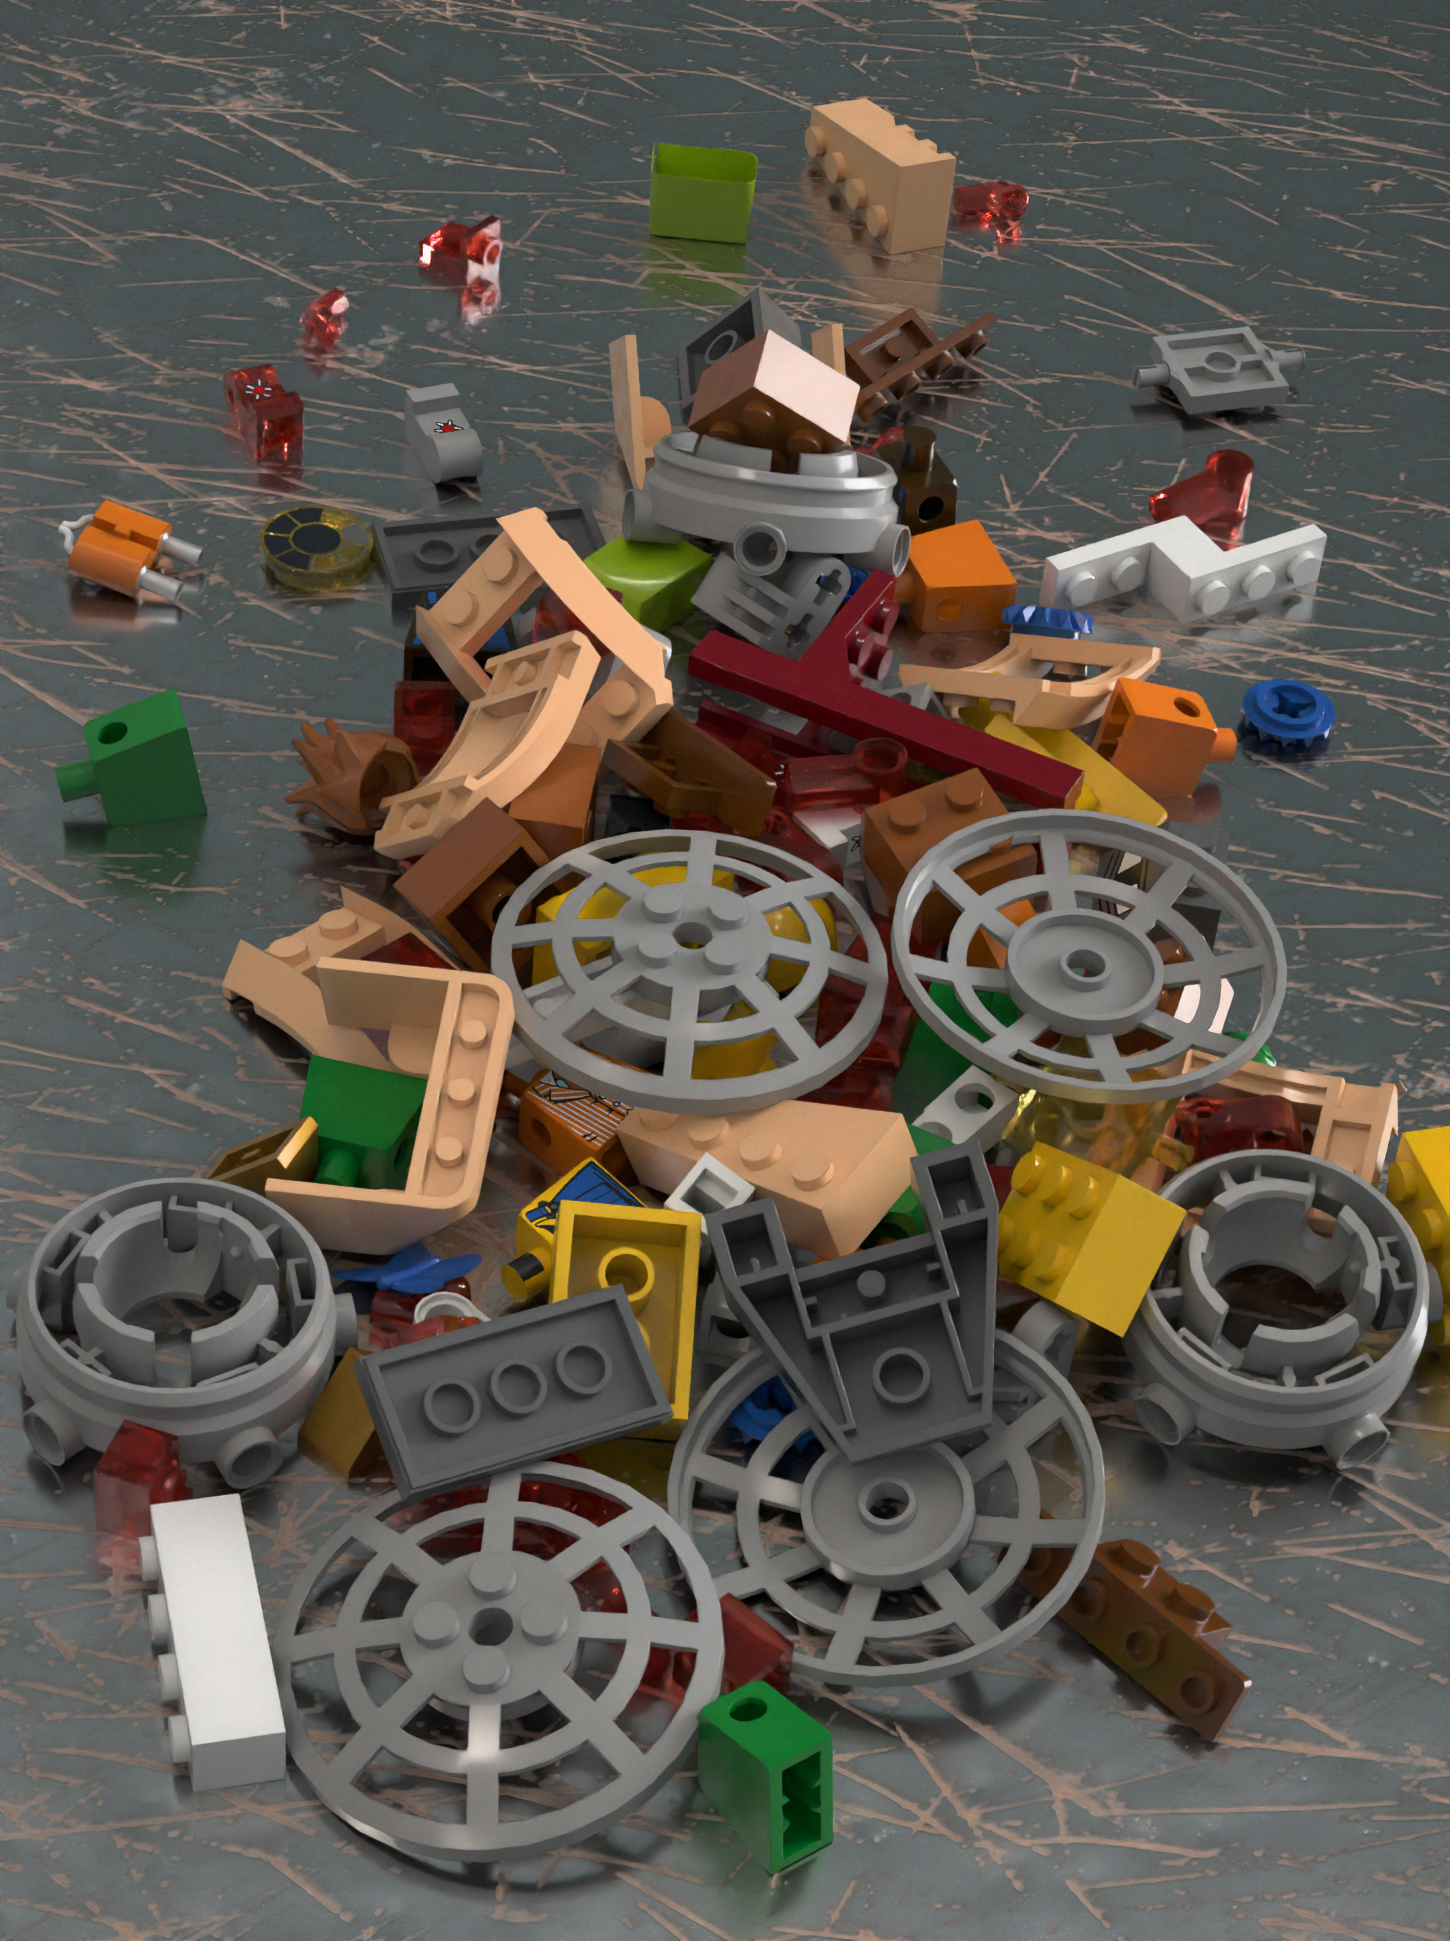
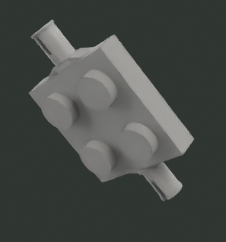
M1249 326L1152 337L1149 353L1155 364L1134 366L1132 369V382L1136 389L1157 385L1169 387L1187 414H1211L1214 411L1239 408L1256 409L1265 405L1286 403L1289 384L1280 371L1303 370L1306 366V354L1302 347L1277 351L1269 349V347L1257 339Z

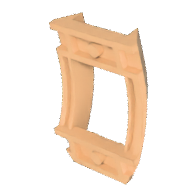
M533 507L496 518L504 531L430 610L416 605V635L450 681L470 704L471 701L484 698L491 683V679L473 656L545 581L580 621L624 663L581 708L574 727L565 743L601 748V759L608 739L638 743L674 706L671 680L665 678L663 656L668 652L667 648L663 643L655 640L608 592L566 541L560 539L546 521L548 517L541 509ZM601 759L599 782L612 770L603 764Z
M573 630L487 660L484 670L493 675L484 698L470 702L457 734L437 765L414 789L382 798L378 810L386 813L388 816L382 830L375 832V851L396 860L427 853L486 796L502 809L525 791L545 771L570 735L601 660V657L586 635Z
M1011 633L1010 642L1007 647L988 660L976 665L959 669H945L899 663L898 677L903 687L928 683L950 718L961 719L958 715L960 707L978 709L979 698L991 699V711L1014 713L1012 725L1046 730H1065L1086 725L1102 717L1118 677L1145 681L1151 673H1154L1161 662L1162 650L1155 647ZM1088 666L1101 667L1099 676L1083 681L1054 682L1042 679L1052 668V673L1087 677ZM992 671H999L1002 675H1000V674H991V672H992Z
M341 886L343 908L327 912L320 917L319 921L299 932L275 940L264 951L240 939L222 983L224 997L233 1000L242 996L253 1002L257 1015L284 1030L313 1055L397 1074L399 1073L393 1068L390 1060H386L361 1028L328 1024L316 970L318 956L366 961L389 949L415 966L471 972L456 956L435 939L392 911Z
M1146 1048L1127 1057L1148 1052ZM1190 1049L1184 1055L1162 1066L1128 1073L1132 1082L1168 1079L1197 1071L1222 1058ZM1250 1060L1231 1076L1201 1091L1194 1092L1220 1102L1262 1114L1318 1125L1311 1156L1319 1157L1345 1168L1371 1184L1375 1189H1378L1390 1135L1398 1136L1397 1088L1395 1084L1382 1082L1381 1087L1345 1083L1343 1077L1286 1069ZM1185 1095L1165 1101L1108 1104L1093 1164L1120 1174L1157 1194L1162 1186ZM1194 1207L1187 1211L1180 1239H1184L1186 1233L1195 1224L1200 1227L1204 1209ZM1311 1207L1307 1219L1309 1227L1319 1236L1332 1238L1336 1226V1218Z

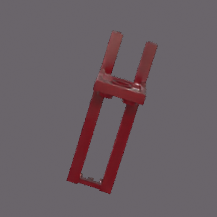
M875 569L798 662L712 629L689 654L687 674L808 720L796 735L704 699L699 705L698 720L694 725L776 782L777 786L818 802H824L850 791L855 792L869 787L883 788L901 796L928 786L830 748L829 742L833 730L953 776L977 767L993 791L1039 809L1074 810L1076 801L1081 795L1084 770L868 689L875 680L880 682L884 679L893 657V650L887 647L889 633L893 629L898 616L899 603L893 601L896 576ZM779 764H784L786 767L802 766L806 768L800 774L803 777L794 779L792 782L782 783L781 779L784 777L773 774V772L782 769L779 767ZM1066 842L1069 859L1072 843ZM1031 843L1037 851L1036 875L1044 874L1040 844Z

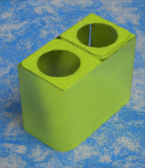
M654 143L651 163L649 235L746 244L757 175V157L745 151L658 143L656 172H654Z
M622 534L587 557L583 563L638 623L661 633L698 608L690 600L710 570L712 556L681 539L679 544L625 540Z

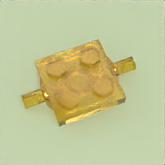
M1065 1035L1055 1052L1091 1058L1084 1038ZM1118 1052L1120 1058L1129 1057L1121 1052ZM1042 1063L1037 1067V1069L1056 1075L1102 1082L1098 1074H1084L1057 1069ZM1153 1068L1128 1073L1132 1082L1171 1078ZM991 1073L994 1081L1020 1092L1017 1110L999 1137L1007 1148L1022 1156L1031 1152L1036 1141H1039L1120 1174L1129 1180L1136 1169L1149 1157L1175 1169L1178 1173L1188 1168L1184 1161L1191 1163L1193 1159V1147L1163 1134L1165 1124L1183 1096L1165 1101L1136 1104L1087 1103L1050 1096L1011 1083Z

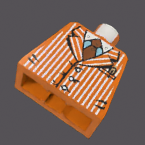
M578 1046L608 1062L639 1072L653 1074L588 1047ZM533 1060L510 1068L505 1078L504 1087L506 1091L521 1099L518 1136L524 1146L564 1177L582 1161L591 1156L615 1178L631 1164L615 1128L633 1110V1106L594 1094Z

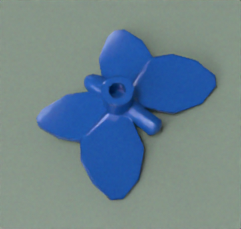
M417 1242L400 1251L385 1266L331 1271L330 1276L362 1282H376L377 1288L381 1292H388L394 1289L402 1291L404 1299H417L444 1288V1282L464 1276L480 1265L482 1258L479 1254L471 1253L442 1260L439 1256H431L428 1249L421 1242Z

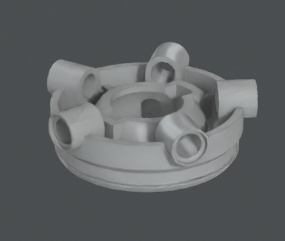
M695 432L665 435L653 447L655 455L654 467L645 474L643 490L629 489L624 500L622 530L625 540L679 544L684 532L734 543V558L738 566L746 573L754 576H767L776 572L783 564L786 552L797 551L844 553V563L849 568L870 572L877 569L899 577L906 566L910 551L911 535L909 527L896 524L899 508L893 500L892 494L893 486L897 484L898 479L893 468L877 458L853 451L852 446L846 443L827 454L800 453L798 471L793 474L770 472L772 451L768 449L740 445L718 437L707 435L702 437ZM751 534L773 537L777 544V551L768 558L755 557L748 552L745 539Z
M1276 1149L1240 1150L1205 1159L1177 1174L1157 1192V1195L1187 1211L1208 1202L1211 1203L1204 1209L1200 1227L1195 1224L1183 1239L1172 1288L1163 1287L1160 1289L1174 1258L1184 1219L1123 1338L1120 1337L1125 1353L1133 1368L1147 1386L1133 1400V1410L1139 1422L1154 1438L1170 1446L1178 1445L1198 1427L1223 1439L1260 1448L1299 1449L1321 1445L1335 1466L1340 1470L1355 1467L1371 1458L1386 1444L1390 1436V1432L1379 1417L1394 1404L1409 1382L1424 1344L1428 1324L1439 1323L1443 1314V1294L1439 1275L1431 1262H1425L1418 1240L1407 1221L1382 1193L1356 1174L1332 1162L1300 1152ZM1311 1207L1336 1218V1226L1332 1238L1319 1236L1309 1227L1307 1219ZM1249 1265H1271L1284 1268L1299 1275L1314 1290L1339 1287L1347 1307L1335 1316L1327 1319L1325 1324L1304 1330H1284L1259 1324L1251 1336L1246 1351L1243 1352L1228 1342L1221 1334L1230 1306L1215 1288L1226 1275L1239 1268ZM1167 1318H1171L1172 1327L1167 1322ZM1370 1325L1378 1331L1406 1327L1399 1341L1378 1362L1374 1363L1369 1354L1364 1353L1326 1371L1341 1362L1352 1352L1356 1343ZM1233 1369L1249 1377L1275 1381L1276 1385L1248 1380L1230 1372ZM1317 1375L1313 1378L1311 1386L1295 1387L1296 1380Z
M184 1177L144 1180L108 1190L87 1200L61 1218L46 1232L36 1245L34 1251L28 1254L16 1268L7 1291V1308L16 1314L17 1355L20 1373L25 1387L35 1403L34 1406L22 1413V1428L34 1450L45 1461L56 1466L62 1465L89 1446L112 1456L153 1464H193L213 1461L226 1483L231 1487L238 1489L254 1487L266 1481L282 1464L284 1451L276 1436L298 1421L315 1403L330 1376L334 1358L344 1357L349 1347L358 1348L357 1320L352 1294L350 1292L333 1293L326 1261L311 1234L288 1212L270 1200L244 1188L214 1180ZM163 1238H168V1248L165 1246ZM278 1267L286 1272V1322L289 1342L286 1348L281 1347L275 1341H271L279 1319ZM221 1290H224L242 1302L237 1313L229 1319L215 1326L192 1331L191 1375L183 1379L174 1380L158 1376L155 1371V1332L131 1324H125V1321L135 1311L162 1300L189 1299L204 1303ZM46 1326L66 1334L76 1329L81 1339V1348L69 1338L58 1344L50 1335Z

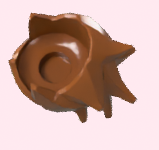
M330 718L324 721L327 736L318 734L310 724L302 723L301 732L305 742L294 738L291 744L302 757L296 763L304 767L311 776L284 798L287 804H299L295 813L296 818L313 813L335 828L352 835L375 836L376 831L382 830L388 816L386 813L378 810L382 798L410 791L422 781L416 764L412 759L410 748L399 738L382 731L365 730L349 733L341 729Z

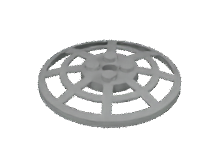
M1052 808L1017 811L981 820L952 833L929 849L910 870L897 897L890 934L893 965L904 993L921 1019L946 1044L975 1065L1011 1083L1050 1096L1087 1103L1136 1104L1165 1101L1201 1091L1231 1076L1257 1054L1270 1037L1284 1001L1287 963L1283 942L1270 913L1252 889L1225 864L1197 845L1164 829L1127 817L1090 810ZM1012 835L1011 846L1030 843L1040 844L1044 874L1008 881L988 890L981 896L953 872L961 864L991 852L992 850L989 847L1007 840ZM1066 842L1086 843L1118 849L1152 860L1167 869L1148 893L1136 887L1107 878L1085 874H1071ZM1190 882L1194 883L1206 891L1230 913L1247 936L1252 948L1214 957L1209 945L1198 930L1179 912L1171 907ZM934 886L962 912L950 934L946 956L947 962L912 955L909 950L913 919L923 899ZM1075 895L1107 900L1133 911L1122 920L1101 911L1077 908ZM1039 896H1048L1050 911L1028 919L1020 927L998 912L1019 901ZM1158 924L1181 945L1191 961L1163 965L1157 948L1146 935ZM979 928L1008 949L1004 969L967 966L968 946ZM1084 968L1093 977L1079 976L1070 969ZM1259 970L1262 982L1260 1011L1246 1040L1243 1041L1208 1031L1219 1009L1222 988L1221 980ZM918 979L952 986L955 996L967 1014L984 1032L993 1038L982 1044L957 1026L931 1000ZM1199 984V1005L1190 1023H1186L1156 1009L1162 987L1165 986L1167 989ZM974 990L1008 993L1016 1006L1025 1015L1007 1028L983 1006ZM1140 1027L1170 1041L1152 1051L1120 1058L1113 1037L1127 1034ZM1049 1029L1063 1035L1084 1038L1091 1058L1061 1054L1040 1047L1033 1042ZM1190 1049L1222 1058L1197 1071L1168 1079L1132 1082L1128 1073L1162 1066L1184 1055ZM1019 1053L1030 1060L1057 1069L1084 1074H1098L1102 1082L1052 1074L1011 1059V1057Z
M665 829L631 832L596 840L560 855L536 870L514 891L499 915L491 945V975L503 980L510 988L513 997L515 1018L512 1033L535 1058L561 1077L594 1094L633 1107L674 1114L717 1115L753 1111L775 1105L785 1099L793 1100L823 1086L846 1070L869 1045L881 1022L888 987L887 958L878 931L862 906L838 882L810 863L778 848L743 837L709 831ZM663 850L689 851L648 854L626 859L616 864L604 861L631 853ZM715 854L737 857L767 866L798 881L786 883L779 877L754 865ZM687 866L685 882L669 883L652 888L631 875L653 868ZM713 869L745 877L767 889L742 897L732 891L712 885ZM573 871L588 877L567 896L558 910L555 921L515 926L522 909L544 888ZM604 887L609 888L627 900L617 913L615 919H576L584 905ZM827 899L851 922L866 945L869 964L830 950V940L824 923L813 906L808 902L809 900ZM789 906L804 925L810 944L772 935L764 915ZM612 941L611 958L614 967L592 981L585 974L577 960L573 942ZM696 942L705 947L688 949L680 946L679 943ZM552 943V955L557 972L573 996L545 1019L531 1006L518 983L512 962V949ZM771 958L808 966L798 986L781 1001L763 983L769 971ZM828 973L866 986L864 998L853 1018L835 1038L820 1048L796 1020L818 998L827 981ZM630 987L646 999L671 1007L669 1020L635 1011L613 998ZM740 1000H744L756 1012L752 1016L732 1021L696 1023L698 1010L725 1007ZM594 1013L602 1020L626 1032L650 1040L667 1043L663 1076L639 1072L608 1062L576 1046L564 1036ZM771 1032L775 1034L795 1060V1062L781 1068L750 1076L714 1080L690 1079L694 1046L734 1044L762 1037Z
M995 1327L994 1364L1004 1368L1030 1386L1042 1399L1009 1426L1000 1416L992 1411V1427L978 1431L988 1441L962 1458H959L954 1451L940 1441L851 1466L758 1346L742 1356L711 1385L690 1414L675 1446L667 1482L668 1515L689 1535L695 1547L692 1499L696 1481L738 1495L736 1503L737 1534L748 1567L712 1578L720 1602L723 1631L751 1653L791 1673L830 1684L869 1688L921 1685L961 1675L1002 1657L1036 1634L1067 1603L1088 1571L1102 1533L1106 1503L1102 1448L1090 1414L1072 1385L1044 1356L1012 1334ZM778 1374L798 1409L787 1415L767 1434L752 1455L747 1468L707 1455L706 1452L713 1437L731 1412L756 1388ZM1059 1422L1072 1441L1082 1471L1084 1492L1082 1519H1040L1039 1481L1026 1448ZM812 1430L826 1452L812 1466L804 1484L770 1476L773 1468L785 1451L802 1435ZM1006 1463L1011 1470L1018 1491V1519L976 1515L973 1484ZM887 1498L898 1499L907 1505L906 1510L901 1515L892 1519H880L869 1512L874 1504ZM763 1503L801 1513L802 1526L807 1543L769 1559L764 1550L759 1529L760 1504ZM969 1543L1009 1547L1007 1554L995 1572L969 1595L948 1570L960 1559ZM1033 1548H1075L1069 1566L1057 1585L1020 1620L1001 1631L982 1611L993 1604L1013 1584L1027 1563ZM677 1556L679 1567L692 1590L687 1571ZM823 1567L837 1579L852 1585L843 1614L838 1615L807 1601L790 1588L787 1583ZM922 1585L941 1609L933 1614L909 1620L872 1621L882 1591L905 1590ZM766 1592L776 1604L796 1619L820 1631L834 1634L825 1659L822 1660L793 1652L757 1634L736 1618L725 1604ZM955 1626L973 1645L961 1652L919 1663L887 1666L856 1665L865 1641L912 1640L940 1633Z
M538 1461L406 1502L402 1501L397 1488L349 1518L319 1547L296 1579L278 1618L271 1649V1658L286 1730V1749L300 1777L328 1809L359 1832L395 1849L438 1860L485 1863L529 1858L577 1844L617 1824L654 1797L684 1765L699 1741L700 1723L697 1720V1714L702 1707L718 1698L725 1658V1644L720 1602L708 1566L689 1535L660 1506L632 1487L593 1470L552 1461ZM521 1482H542L586 1490L621 1504L630 1510L598 1528L587 1519L561 1508L534 1502L518 1501ZM490 1484L486 1503L470 1504L442 1512L412 1526L402 1534L382 1523L393 1514L430 1497L468 1486ZM515 1521H525L552 1527L578 1539L577 1542L548 1562L531 1554L512 1551ZM484 1522L480 1552L464 1555L445 1565H441L418 1547L449 1530ZM657 1529L669 1541L687 1571L697 1602L698 1623L651 1616V1605L643 1579L630 1556L622 1547ZM355 1542L374 1553L376 1556L367 1563L350 1587L339 1612L336 1627L294 1636L296 1624L308 1597L330 1566ZM603 1560L610 1567L622 1588L627 1604V1613L581 1611L577 1594L570 1582ZM392 1567L418 1586L410 1597L402 1617L360 1622L371 1594ZM501 1624L512 1629L510 1636L504 1642L495 1646H481L473 1641L476 1633L488 1625ZM585 1642L626 1644L615 1675L603 1693L593 1701L572 1680L581 1663ZM651 1646L697 1653L694 1673L680 1708L662 1736L643 1754L613 1721L624 1710L637 1690L649 1661ZM400 1647L409 1679L378 1708L371 1700L361 1681L357 1665V1653ZM334 1657V1668L342 1698L353 1719L361 1728L329 1764L315 1748L299 1717L291 1685V1667ZM429 1703L432 1707L446 1715L469 1721L468 1750H455L430 1744L408 1734L402 1728ZM548 1703L569 1722L563 1728L539 1740L512 1748L500 1749L501 1722L530 1714ZM587 1743H590L619 1775V1777L601 1790L564 1808L524 1820L499 1822V1777L518 1775L548 1766L575 1753ZM383 1749L395 1758L421 1770L449 1777L467 1778L466 1824L438 1822L402 1813L366 1796L354 1787L353 1783Z

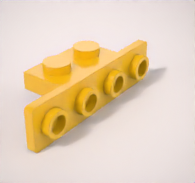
M992 671V672H991V674H1000V675H1002L999 671ZM979 698L978 709L963 707L958 709L960 718L975 730L1084 770L1082 791L1076 801L1074 810H1090L1127 817L1155 827L1161 825L1166 820L1167 812L1160 804L1069 729L1046 730L1012 725L1014 713L991 711V699Z

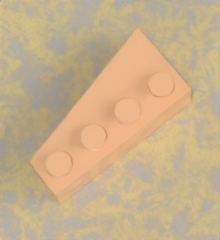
M867 98L812 106L810 127L805 131V146L809 156L814 157L826 173L828 180L835 184L846 198L849 207L857 212L867 225L870 234L878 239L889 255L945 246L957 158L949 152L937 153V145L929 139L917 140L914 138V129L906 124L895 125L894 116Z
M787 1099L775 1105L753 1111L717 1115L674 1114L634 1107L615 1128L639 1183L671 1195L705 1152H707L756 1188L750 1202L773 1196L786 1242L830 1260L855 1252L910 1186V1158L918 1156L905 1119L901 1113Z

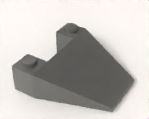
M978 1139L910 1158L911 1187L925 1229L924 1234L794 1270L773 1196L704 1215L710 1247L727 1306L851 1466L992 1427L999 1203Z

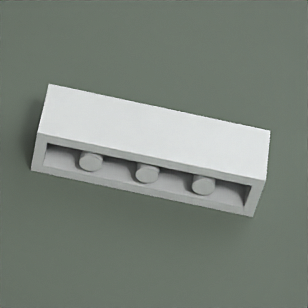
M237 1493L150 1505L151 1535L138 1537V1554L143 1582L156 1580L158 1594L148 1595V1613L153 1641L167 1640L169 1654L158 1655L163 1701L177 1700L179 1715L168 1717L173 1762H188L193 1792L285 1779L286 1730L240 1495Z

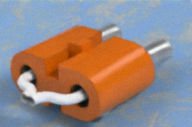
M105 500L95 514L82 516L76 522L64 520L58 530V533L65 536L64 548L71 555L68 564L69 574L82 578L89 584H98L132 598H135L140 590L144 589L177 601L182 591L183 582L154 572V569L163 555L199 567L205 549L171 536V523L109 500ZM92 523V526H86L75 546H73L74 535L72 531L79 530L86 524Z

